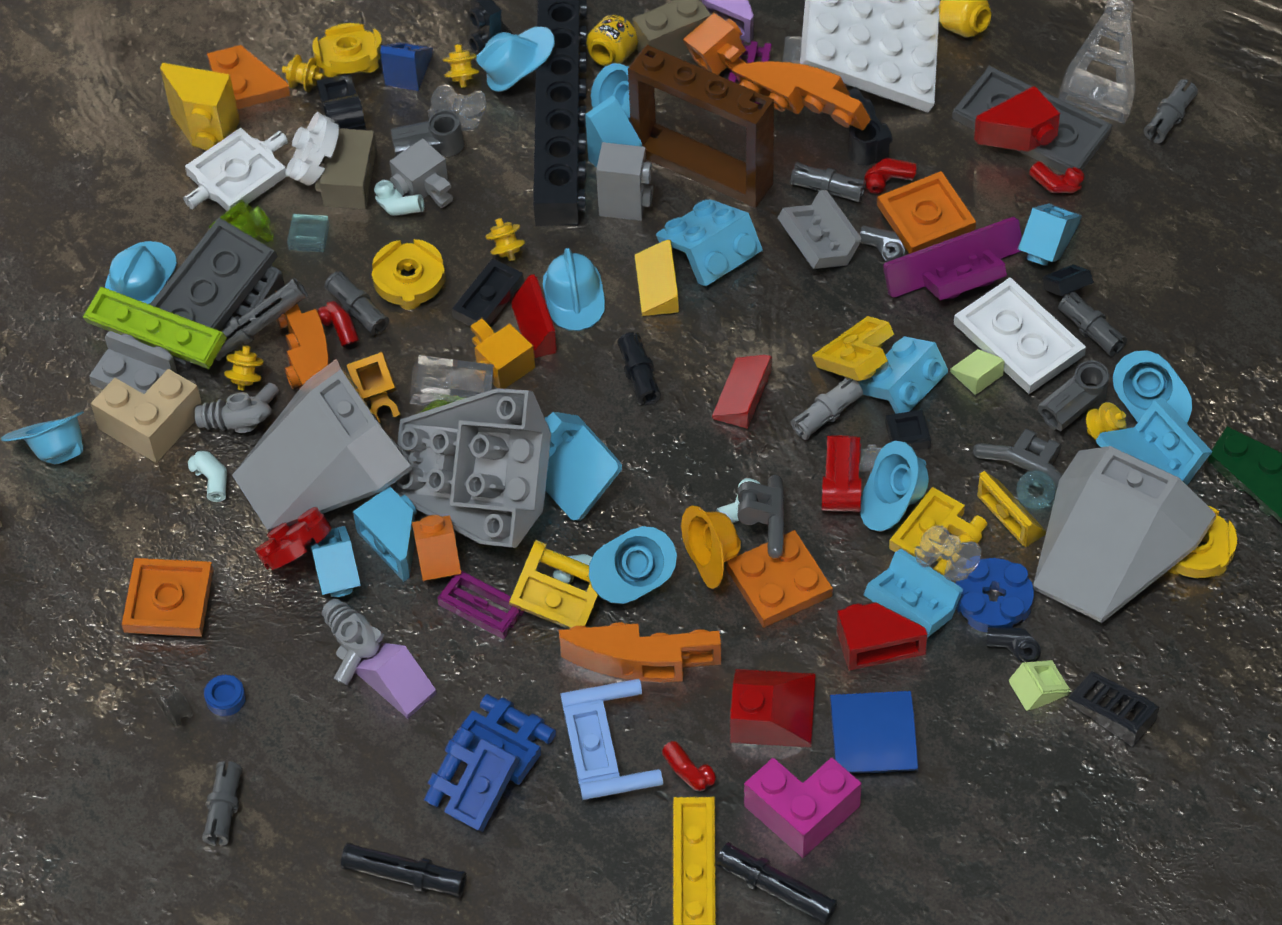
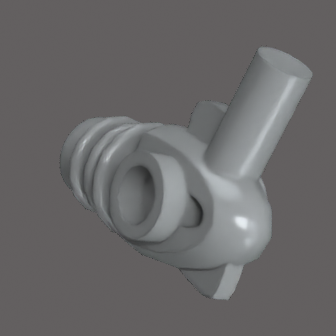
M268 383L255 397L240 392L229 396L226 403L223 399H218L217 402L212 401L210 404L205 402L203 405H197L195 408L196 424L198 428L205 427L208 430L212 427L214 429L219 427L221 430L226 428L234 429L237 433L250 432L256 428L258 423L263 422L271 414V408L268 404L278 395L279 389L275 384Z
M332 599L323 607L322 616L341 645L337 649L336 654L343 661L334 680L348 686L361 659L372 658L377 655L379 643L383 639L384 633L373 627L363 614L349 607L347 603L341 602L339 599Z

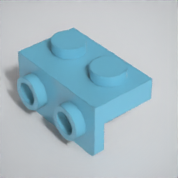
M904 336L895 342L892 349L886 354L888 362L876 369V373L872 377L861 380L858 383L863 390V395L889 400L895 414L910 412L948 373V368L935 342Z
M899 549L894 553L889 568L867 584L864 596L874 603H878L925 627L928 634L927 637H929L952 619L963 589L905 550Z

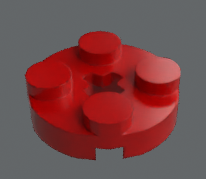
M313 507L298 517L299 522L289 527L287 523H282L267 534L269 540L255 549L257 557L265 569L268 570L270 567L273 570L288 564L307 552L305 547L312 541V538L318 544L328 535L332 527L317 507Z

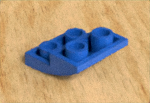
M911 691L830 695L834 759L850 774L918 770Z

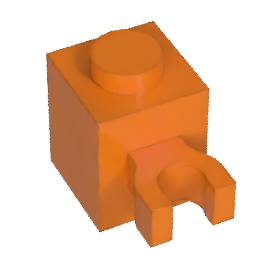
M716 13L710 15L683 39L694 61L703 69L716 75L721 73L726 67L732 71L736 65L746 63L740 58L746 51L740 39L742 31L731 19L725 21Z
M430 515L422 518L421 521L412 522L422 580L426 581L461 574L450 515L443 517L440 515Z

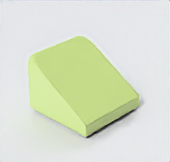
M977 349L950 369V373L973 394L977 395L1003 376L1005 361L999 356Z
M1052 660L1023 662L1009 679L1011 687L1025 710L1039 708L1063 698L1071 692Z

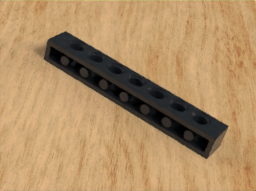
M538 0L537 27L542 26L550 29L554 35L555 44L547 60L536 69L533 192L535 226H579V211H586L585 189H579V183H586L585 161H579V155H586V133H580V127H586V106H580V100H587L586 79H580V73H587V53L581 52V47H587V25L581 26V20H587V0Z

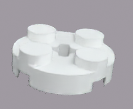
M317 112L306 129L300 127L297 130L292 141V146L296 150L293 158L287 165L286 176L308 186L318 180L325 168L319 166L324 156L331 158L337 143L339 126L334 123L335 120Z

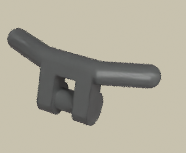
M1027 428L1013 447L978 443L973 448L975 457L1008 461L1043 477L1056 490L1059 480L1063 475L1052 466L1060 453L1062 444L1052 439L1048 442L1037 437L1036 432Z
M772 475L767 481L768 486L751 481L739 485L738 501L740 504L738 505V520L746 525H753L757 522L768 524V554L771 558L776 559L783 554L784 489L782 478L778 475Z

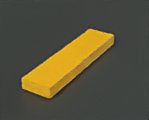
M673 797V925H715L714 797Z

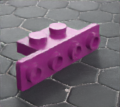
M1013 216L884 263L883 268L888 294L892 297H897L926 287L939 300L953 299L964 291L975 287L989 286L994 280L1007 276L1005 263L1001 258L1021 252V250H1018L1022 240L1019 220Z

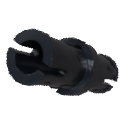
M633 332L626 333L617 341L625 361V375L633 384L638 403L640 405L643 403L645 405L654 404L660 399L661 393L653 376V362L645 353L639 333L635 335Z

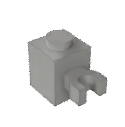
M421 139L389 161L392 175L390 182H392L393 188L402 196L404 194L406 196L421 194L424 199L430 195L441 208L453 201L452 196L447 192L451 189V183L448 182L446 159L424 139Z

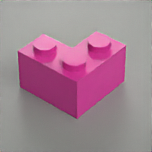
M832 757L804 783L775 758H772L744 783V807L798 855L804 858L860 807L862 783Z

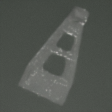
M1132 0L1106 1L1104 14L1064 74L1058 100L1121 123L1126 122L1135 93L1130 22L1134 8ZM1101 35L1118 41L1120 43L1119 53L1098 46ZM1092 60L1115 67L1116 82L1087 72V67Z

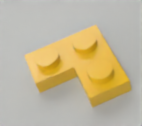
M867 316L818 350L812 357L817 368L857 381L865 380L872 377L876 373V369L888 362L881 347L883 342L894 335V332L889 322Z

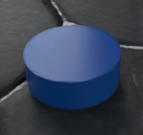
M232 675L216 676L207 683L204 689V698L208 709L218 716L233 715L245 703L246 696L243 684Z

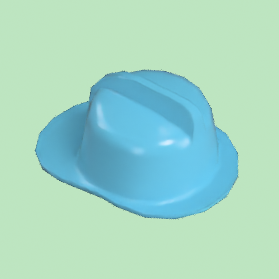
M542 26L533 27L520 35H513L507 32L494 35L476 57L478 65L487 73V84L491 90L496 92L505 91L541 66L552 53L555 44L554 35L550 29Z
M612 63L599 72L591 90V105L593 108L613 95L620 103L628 119H630L629 66Z
M147 241L137 243L118 253L112 260L105 288L150 305L174 273L177 265L176 255L170 247L160 242Z
M565 248L564 254L552 261L543 276L545 302L551 320L558 327L568 331H581L595 325L605 311L601 276L592 261L584 255L572 253L570 248Z
M1148 350L1134 351L1125 355L1116 364L1113 373V387L1118 397L1137 422H1139L1154 400L1162 398L1167 401L1186 423L1189 421L1192 413V397L1181 378L1162 356Z
M78 412L65 419L34 424L12 431L2 436L1 440L24 439L40 460L51 464L63 463L79 456L83 452L82 433L77 416L84 412Z
M893 441L886 444L879 451L872 472L863 489L860 516L863 523L870 530L881 532L892 528L900 521L907 507L920 501L928 489L929 475L926 461L917 457L913 448L906 442Z
M641 526L622 534L598 549L589 563L588 576L592 588L601 598L610 603L625 604L638 599L667 581L676 567L677 553L673 542L666 533L655 527Z

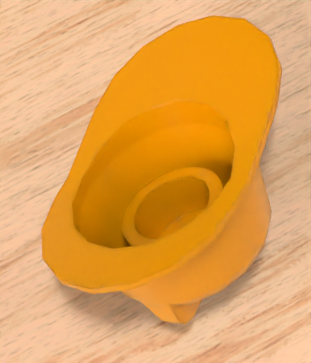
M691 505L685 509L682 515V539L707 587L715 589L719 587L722 581L724 562L738 555L741 541L736 533L734 524L726 514L716 511L705 512L701 507Z

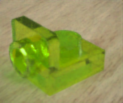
M243 200L239 201L220 217L253 238L259 235L267 242L274 238L268 228L271 221L265 212L258 206L253 209Z

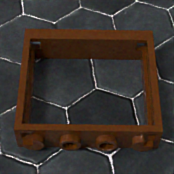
M646 45L628 68L630 123L641 140L642 147H646V160L756 208L773 185L774 99ZM655 88L746 127V162L657 124ZM755 101L763 104V107L760 110L759 104L754 103Z

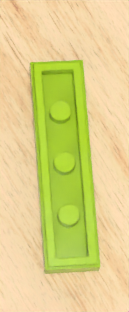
M104 287L99 288L83 316L85 321L91 325L120 335L128 334L138 342L151 347H162L175 357L210 369L227 339L221 331Z

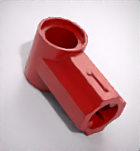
M827 435L826 476H823L821 511L860 512L862 478H859L861 456L859 436Z

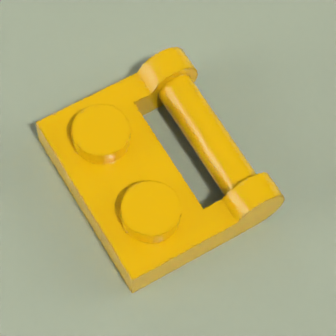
M535 540L509 605L567 629L574 626H586L598 594L592 588L588 576L589 565L547 549V544ZM541 562L590 582L587 592L537 572L536 569Z

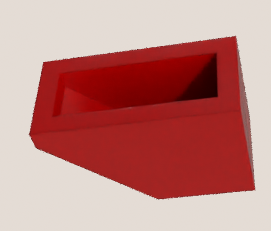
M1033 86L977 115L974 140L981 145L1029 152L1040 145L1049 144L1058 136L1060 112Z
M878 603L866 605L852 604L845 609L837 611V634L849 671L926 655L928 635L926 628Z

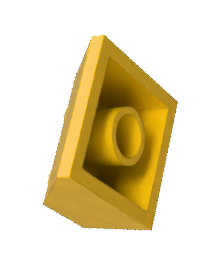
M162 63L160 70L171 115L193 147L207 151L236 131L240 120L229 74Z

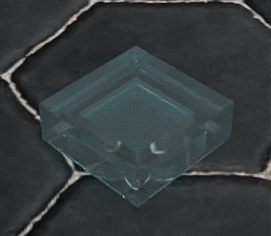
M293 214L287 240L288 250L324 252L330 225L329 217Z

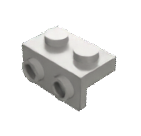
M820 190L812 205L784 207L778 216V220L813 269L848 265L861 242L860 235L827 190Z

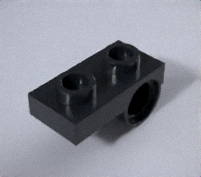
M470 0V10L468 11L470 35L468 36V43L471 50L478 55L494 35L501 32L513 33L501 21V9L493 0Z
M351 73L316 80L325 116L335 120L334 123L338 124L340 129L366 130L360 98L356 93Z
M856 87L848 90L849 96L863 103L871 120L863 131L850 125L849 157L858 165L877 164L884 158H889L892 134L887 124H881L877 118L872 102L868 98L864 99Z

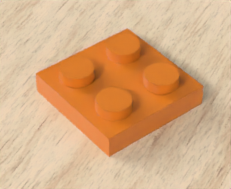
M942 171L877 196L878 208L909 254L976 230V220Z
M795 530L784 534L783 554L779 558L774 559L769 556L767 542L726 561V570L763 628L833 596L832 586Z
M134 558L121 624L124 633L202 637L214 571L212 562Z

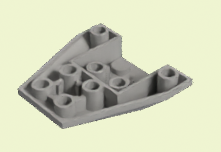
M335 359L303 384L232 474L269 532L282 523H287L290 526L299 522L298 517L313 507H317L323 514L380 493L413 469L395 441L383 429L356 390L357 386L338 359Z
M496 388L400 419L397 446L413 469L393 483V490L400 497L406 495L417 510L428 516L440 515L443 517L450 515L453 529L479 544L517 548L543 512L551 432L534 392Z
M1111 446L1079 450L1058 483L1033 589L1103 623L1195 550L1216 519V513L1177 476Z

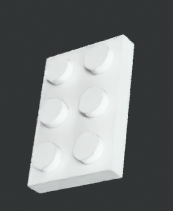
M1011 277L954 315V325L982 351L1002 358L1005 361L1004 372L1028 394L1085 356L1086 346Z

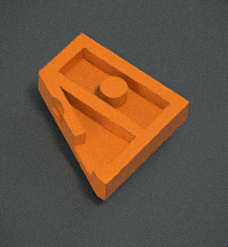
M242 45L207 53L211 71L230 75L237 110L290 96L288 83Z

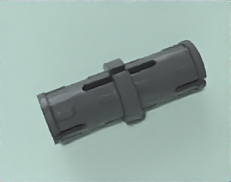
M1179 80L1169 97L1161 100L1157 107V113L1144 128V134L1149 140L1158 132L1159 134L1154 139V142L1162 143L1174 124L1182 121L1185 109L1198 94V89L1194 83L1191 82L1186 91H1184L1183 89L1187 85L1188 80Z
M798 162L794 165L790 179L791 185L806 187L815 191L827 190L830 195L847 198L858 203L861 202V196L864 195L866 180L838 174L835 169H817Z
M336 271L327 278L324 285L325 289L340 301L343 309L350 317L358 319L372 335H378L386 329L389 324V318L370 301V295L364 289L359 290L342 271H339V273Z
M1071 292L1070 295L1067 294L1058 305L1059 311L1080 328L1079 332L1085 338L1090 337L1109 356L1113 357L1115 353L1118 354L1124 348L1127 338L1105 320L1106 316L1100 310L1095 311L1076 292Z
M225 761L218 762L216 765L213 790L206 799V805L209 810L202 840L216 846L217 837H220V846L228 844L233 813L238 811L239 801L236 795L242 767L231 761L228 762L227 770H225Z

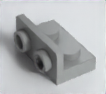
M108 331L105 336L108 349L89 375L91 385L104 389L114 378H117L145 394L167 369L177 373L173 356L164 348L143 344L128 334L120 335Z

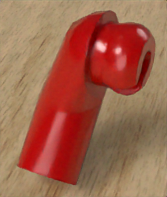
M884 158L866 171L864 180H866L867 190L873 194L882 192L886 182L892 177L912 181L916 174V164Z
M1041 161L1036 162L1029 171V175L1051 193H1075L1082 188L1081 183L1084 180V173L1076 167L1068 168L1065 175L1056 174Z
M327 302V306H322L317 310L323 325L328 326L333 323L342 347H347L360 341L350 315L337 302Z
M676 741L669 742L663 747L662 755L672 770L693 790L705 791L707 786L714 785L716 776L710 765L703 764L697 768Z

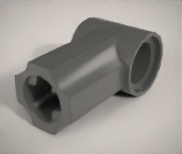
M450 110L435 112L426 122L391 128L396 156L421 139L428 142L444 157L457 155L464 147L460 119L455 112Z
M1094 360L1079 364L1075 375L1038 405V412L1042 415L1044 422L1053 430L1062 431L1088 409L1101 406L1107 396L1108 369L1104 364ZM1086 383H1093V384H1095V385H1097V386H1087V385H1085V384H1086Z

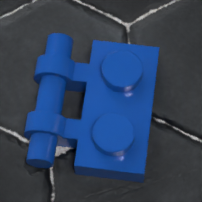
M486 694L480 703V708L489 712L487 717L472 710L460 727L475 733L468 747L475 752L482 738L521 758L510 778L512 782L520 785L541 755L540 746L533 743L532 740L539 739L550 744L556 735V730L546 725L543 718L535 714L529 716L515 709L513 702L505 698L497 699ZM507 722L519 728V731L516 734L501 725ZM458 731L455 733L451 740L455 739Z
M460 727L455 739H450L444 750L447 752V755L438 772L432 773L428 781L430 788L423 800L438 807L444 794H447L451 799L444 812L483 832L521 758L482 738L475 752L468 747L475 733ZM461 761H464L468 765L457 785L452 779Z

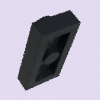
M492 258L452 308L453 318L469 326L483 318L490 325L524 283L523 273Z

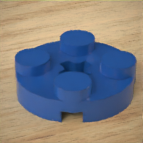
M975 558L966 564L965 569L956 580L955 584L963 589L956 610L959 614L961 612L968 619V624L978 631L987 633L988 626L1013 628V625L1019 623L1022 619L1024 622L1031 612L1034 589L1028 577V571L1022 564L1012 563L999 558ZM989 590H998L1004 596H998L997 601H990L989 595L984 593Z

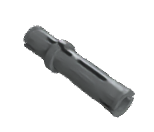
M292 278L289 283L263 300L241 318L236 316L230 320V326L221 331L227 339L215 359L221 361L223 357L241 344H249L254 340L256 333L278 319L300 301L306 299L308 294L303 285L296 278Z

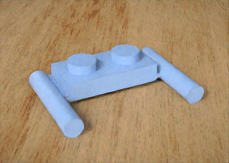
M640 679L560 693L582 800L663 785L660 769L619 776L603 703L604 701L641 695Z

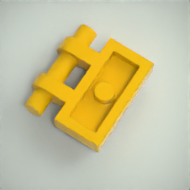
M932 487L889 540V549L894 552L903 549L923 563H926L929 557H932L938 561L933 569L947 577L950 572H956L963 563L962 557L967 550L975 548L982 539L981 533L986 528L987 522L978 515L974 516L970 523L961 519L964 515L965 505ZM949 532L957 537L951 547L941 543Z

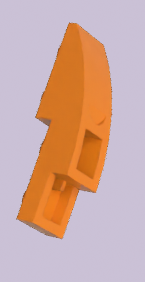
M776 61L739 64L732 70L740 83L739 85L774 99V108L778 111L784 112L787 109L798 115L803 107L806 106L814 113L820 114L823 111L831 115L832 119L843 127L848 128L852 125L862 131L871 120L863 103L849 96L850 93L842 78L828 71L803 64Z
M296 304L276 319L279 328L286 327L289 332L286 335V340L290 349L287 351L290 366L284 368L292 389L296 387L300 389L308 379L330 364L327 342L317 310L313 309L301 313L298 304Z
M623 622L613 623L609 626H574L570 629L559 630L562 658L580 667L616 678L640 679V681L683 682V668L721 665L720 631L698 629L684 634L669 635L667 633H655L647 637H640L638 623L627 624Z

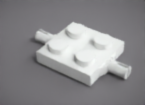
M242 128L230 134L185 166L187 175L199 185L197 189L183 197L186 205L193 210L208 198L219 203L231 215L236 213L287 177L285 174L286 167L273 155V152L288 143L286 136L281 131H278L263 142L252 138Z

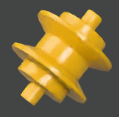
M462 44L455 45V51L449 52V57L442 59L444 62L450 63L451 70L444 74V76L452 77V81L460 82V87H466V80L473 79V74L479 73V70L471 66V61L477 57V54H470V50H462Z
M296 54L293 60H290L288 66L282 67V73H286V80L289 82L291 89H295L298 83H301L305 92H310L312 87L316 86V80L324 78V74L320 73V68L316 65V58L311 57L307 63H303L301 55Z
M498 218L495 220L496 226L490 229L491 232L485 238L494 240L496 244L490 251L492 255L507 256L509 261H513L516 259L514 254L519 252L520 247L526 242L516 238L515 232L520 229L519 224L503 223L502 218Z
M247 345L243 346V350L235 351L234 354L226 356V359L233 363V368L224 372V376L231 379L232 383L238 384L237 389L242 391L245 390V385H253V382L261 381L262 377L255 373V367L264 364V361L257 357L256 353L250 352L251 347Z
M1105 402L1101 404L1099 409L1088 411L1086 415L1087 433L1096 440L1102 432L1126 429V414L1113 403Z

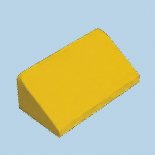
M665 240L635 254L642 316L679 313L671 240Z
M985 471L979 474L977 497L1022 546L1027 547L1045 536L1046 530L998 479Z

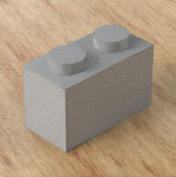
M602 142L596 169L599 216L642 221L644 208L651 207L653 197V185H647L651 181L652 162H646V147Z

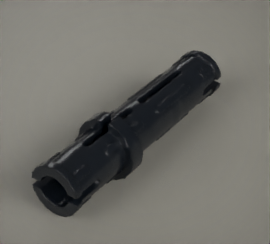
M349 842L345 845L341 856L342 869H350L414 886V890L421 892L430 889L460 898L466 885L467 873L465 871L433 865L432 860L426 858L417 861L353 845V843Z
M730 842L723 846L717 857V867H721L747 881L746 886L753 890L760 888L786 902L788 905L821 921L824 925L828 923L836 909L837 900L825 896L801 881L770 866L768 859L764 857L757 859L733 846Z

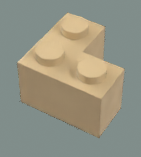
M167 369L145 394L114 378L91 402L99 430L155 463L164 456L195 422V408L197 405H202L198 386L170 369Z

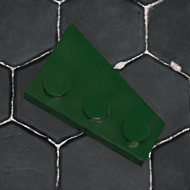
M1227 426L1212 448V453L1209 455L1207 462L1239 491H1246L1260 504L1259 509L1268 517L1273 515L1282 524V452Z

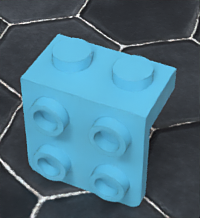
M703 200L697 203L691 212L683 217L668 221L664 228L656 234L659 242L671 240V247L686 253L698 284L705 287L763 251L749 213L714 200Z
M1164 398L1154 400L1135 427L1102 432L1096 438V442L1100 447L1111 446L1179 477L1186 485H1188L1212 453L1211 449Z
M552 412L545 417L551 432L545 491L571 520L580 521L621 472L622 464L578 415Z

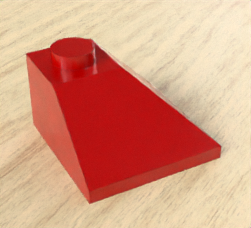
M736 669L731 700L730 743L811 748L816 674Z

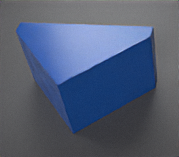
M403 42L382 45L380 54L385 85L419 91L433 55V48Z

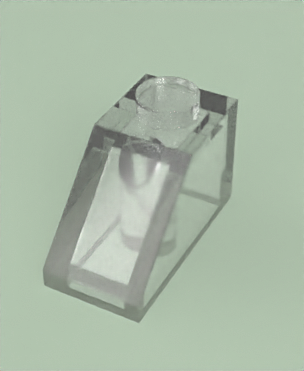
M419 355L412 368L409 404L440 407L492 390L494 365Z

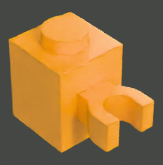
M483 318L470 326L471 331L476 335L472 338V343L475 345V370L485 383L491 382L496 388L505 389L535 368L533 345L510 323L494 333Z
M383 352L346 365L351 379L357 386L356 390L365 402L371 401L370 410L379 423L381 421L378 417V410L382 406L391 408L393 418L401 416L398 406L388 396L389 393L397 391Z

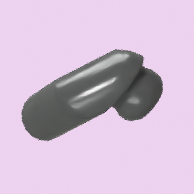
M862 225L860 243L876 246L886 262L905 255L904 245L895 232Z

